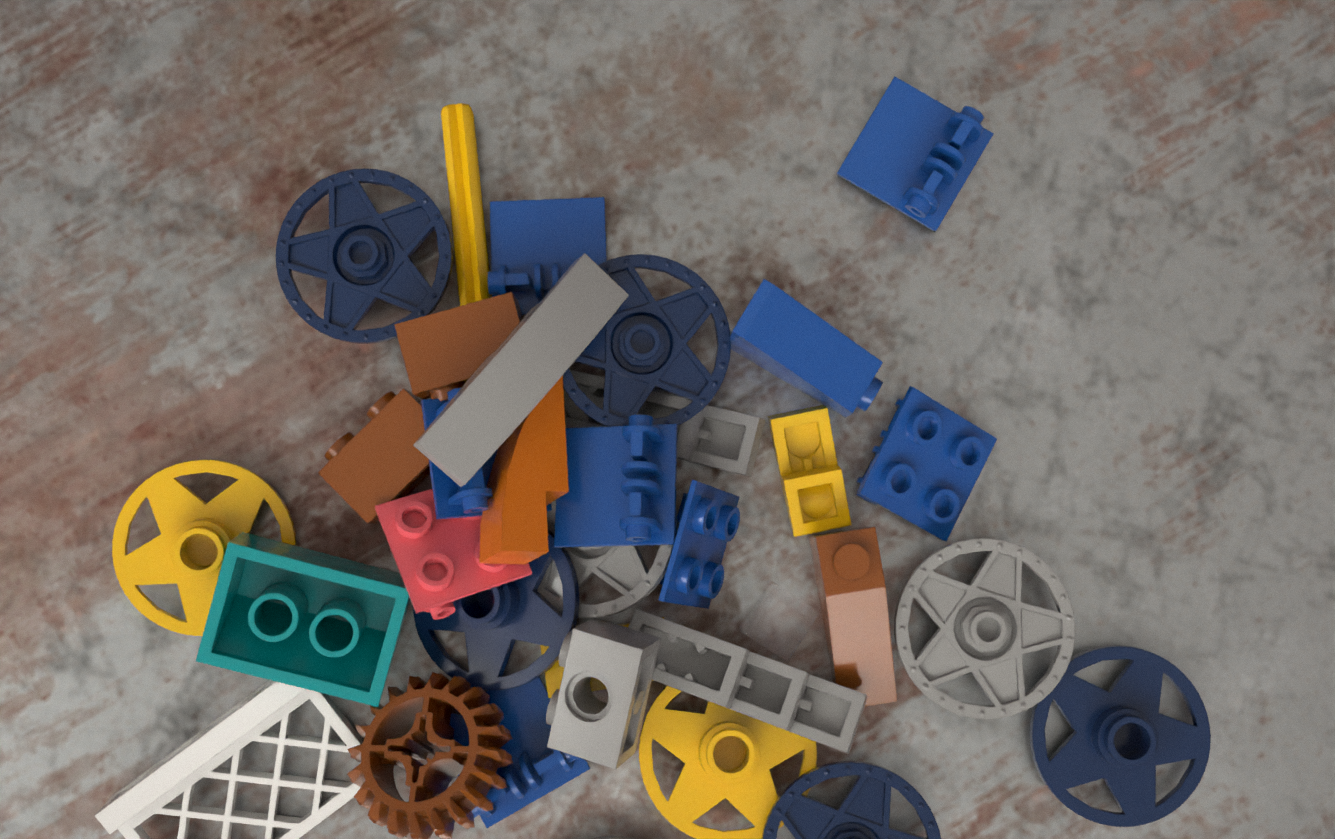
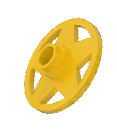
M202 459L178 463L155 473L145 480L124 504L118 516L112 539V557L115 573L122 590L133 606L149 620L163 628L180 634L202 636L228 542L242 532L250 534L264 499L269 504L280 526L282 542L296 546L293 520L277 491L251 470L220 460ZM208 472L231 476L238 480L206 503L176 479V477ZM148 498L161 535L128 554L127 546L132 521L142 503ZM177 583L186 620L159 608L141 591L138 585Z
M666 686L652 703L646 715L639 741L640 771L646 790L654 805L672 825L696 839H761L767 816L778 798L769 769L802 750L803 760L799 777L809 770L816 768V741L709 701L704 714L665 709L668 703L681 692L678 689ZM653 739L684 762L668 801L664 797L653 771ZM810 788L804 791L802 794L807 796L810 791ZM726 798L754 826L745 829L722 831L693 823V821ZM782 821L779 825V828H781L784 825Z

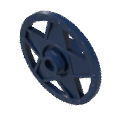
M365 168L352 169L320 180L295 201L279 231L275 255L276 269L286 299L295 312L310 326L331 338L357 344L380 343L398 338L394 324L430 315L438 306L446 292L451 277L453 245L442 213L421 188L408 179L388 171ZM360 183L392 187L413 198L415 202L379 214ZM329 194V229L294 237L306 213L325 195ZM435 229L439 261L435 280L431 287L409 258ZM292 271L327 281L323 319L303 300L293 279ZM377 299L412 312L405 318L386 327L356 330Z
M646 254L626 255L599 264L598 266L629 295L574 361L605 370L603 410L596 406L579 389L569 368L563 374L564 390L580 410L593 420L607 427L629 426V417L638 413L654 387L692 402L666 417L654 418L653 425L677 424L678 426L688 421L713 399L728 369L731 353V335L729 323L720 300L711 287L697 273L665 257ZM642 268L665 272L686 283L691 289L655 301L635 269ZM710 314L714 321L717 339V352L712 375L687 345V342Z
M549 529V552L528 563L532 575L455 600L453 602L456 609L455 612L443 619L434 620L430 612L422 611L415 613L413 608L415 626L426 652L451 678L454 676L463 677L470 683V687H480L483 690L510 689L537 679L559 660V653L564 638L568 632L573 631V628L576 627L579 613V586L570 556L564 547H554L555 535ZM552 559L555 561L562 582V613L537 591ZM434 630L465 632L469 670L449 656L436 637ZM516 640L549 646L545 653L526 669L502 677Z
M1130 646L1097 647L1073 656L1057 686L1033 707L1030 720L1031 752L1036 768L1047 788L1062 804L1076 814L1107 826H1140L1169 815L1179 808L1194 792L1201 781L1209 759L1211 743L1209 719L1204 703L1192 682L1182 671L1166 659L1152 652ZM1130 660L1108 691L1074 675L1079 670L1101 661ZM1163 674L1182 694L1191 714L1193 725L1159 713ZM1054 701L1074 732L1048 758L1045 726L1050 705ZM1190 760L1189 766L1177 786L1160 801L1156 802V766ZM1104 779L1121 812H1111L1091 807L1074 797L1066 789Z
M862 761L827 763L813 768L795 779L785 788L773 804L762 833V839H776L778 828L782 821L795 839H941L936 819L930 807L911 784L882 766ZM858 776L838 808L802 794L807 789L829 778ZM891 786L898 790L915 808L925 829L926 837L889 827Z

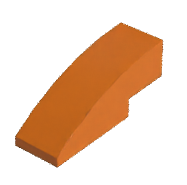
M563 375L497 450L487 483V488H491L493 491V497L487 500L489 509L482 512L480 524L479 563L526 565L549 552L547 505L569 492Z

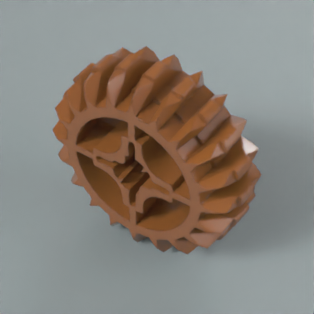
M432 672L426 683L418 676H409L405 693L398 687L388 686L390 702L384 707L381 704L378 707L369 705L371 713L375 715L370 725L366 723L355 725L357 732L365 738L363 744L347 749L351 758L360 762L358 766L347 773L351 782L360 786L354 798H356L359 805L367 809L370 808L368 816L373 823L381 827L387 825L388 832L396 837H407L410 833L412 839H430L434 831L435 835L442 839H452L455 821L466 829L475 828L472 810L476 806L486 812L494 810L491 799L486 797L491 787L497 790L507 788L506 780L496 774L497 768L513 763L511 754L500 749L513 739L510 730L503 725H499L504 719V714L496 704H489L490 695L480 687L471 688L470 683L463 677L454 676L449 681L442 673ZM451 713L462 715L469 733V746H463L454 740V728L450 726ZM437 747V748H439L440 750H442L443 752H435V753H434V750H433V749H435V748ZM429 753H432L434 755L432 760L427 758ZM417 760H427L428 763L424 765ZM394 766H399L406 771L405 785L410 787L409 802H405L396 788ZM458 776L457 779L452 783V785L448 787L449 783L453 780V778Z

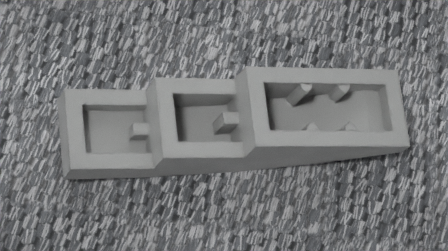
M584 253L574 261L542 301L526 314L500 347L484 360L413 446L460 487L464 486L550 391L629 295Z
M570 370L579 389L596 406L603 410L605 377ZM564 390L566 428L607 427L593 420L580 410ZM652 390L636 415H649L653 419L666 417L688 406L692 401ZM706 405L694 417L677 426V459L751 477L765 420L757 416Z
M635 609L628 628L661 638L652 680L849 754L868 698L866 694L810 675L806 671L750 652L746 648Z

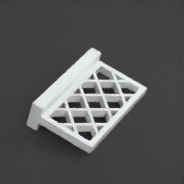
M268 680L112 795L95 817L109 834L118 829L125 839H151L140 824L153 814L180 817L177 839H187L190 818L223 821L221 839L231 838L232 823L266 826L265 839H273L275 827L285 828L286 830L274 839H299L353 799L360 789V786L351 781L344 782L325 779L328 751L349 753L347 749L363 744L364 740L328 694ZM308 699L312 701L325 718L322 738L288 734L291 712ZM281 720L280 733L266 731ZM332 728L342 740L330 739ZM252 741L278 744L274 773L240 769L243 748ZM287 745L321 749L317 778L283 774ZM233 756L231 768L218 767ZM203 777L229 780L225 809L192 805L195 783ZM238 781L272 785L268 814L234 810ZM281 786L315 790L312 811L302 818L277 815ZM323 791L334 792L332 796L321 803ZM184 792L182 804L169 803Z

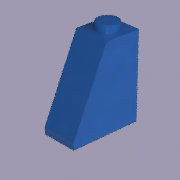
M763 279L732 330L730 336L731 350L845 418L851 415L856 407L866 411L883 384V381L875 377L883 363L881 360L765 279Z

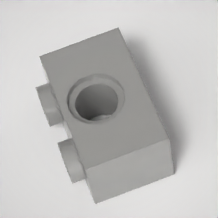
M593 618L573 628V631L568 632L559 653V666L564 667L560 689L553 693L546 712V723L551 725L547 747L615 770L635 754L661 638L597 618ZM591 677L600 680L605 685L608 691L607 703L598 700L593 695L590 688Z

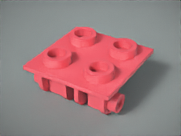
M433 489L375 506V511L415 613L422 611L430 612L434 620L443 619L455 612L456 609L453 604L455 600L532 575L529 564L479 563L482 516L436 519Z

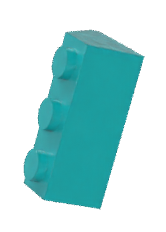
M242 532L228 542L196 662L378 707L400 638L410 598L402 577L398 572Z

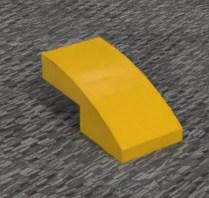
M819 405L768 416L776 462L793 536L797 537L851 526L842 469L837 463L828 408L825 405Z

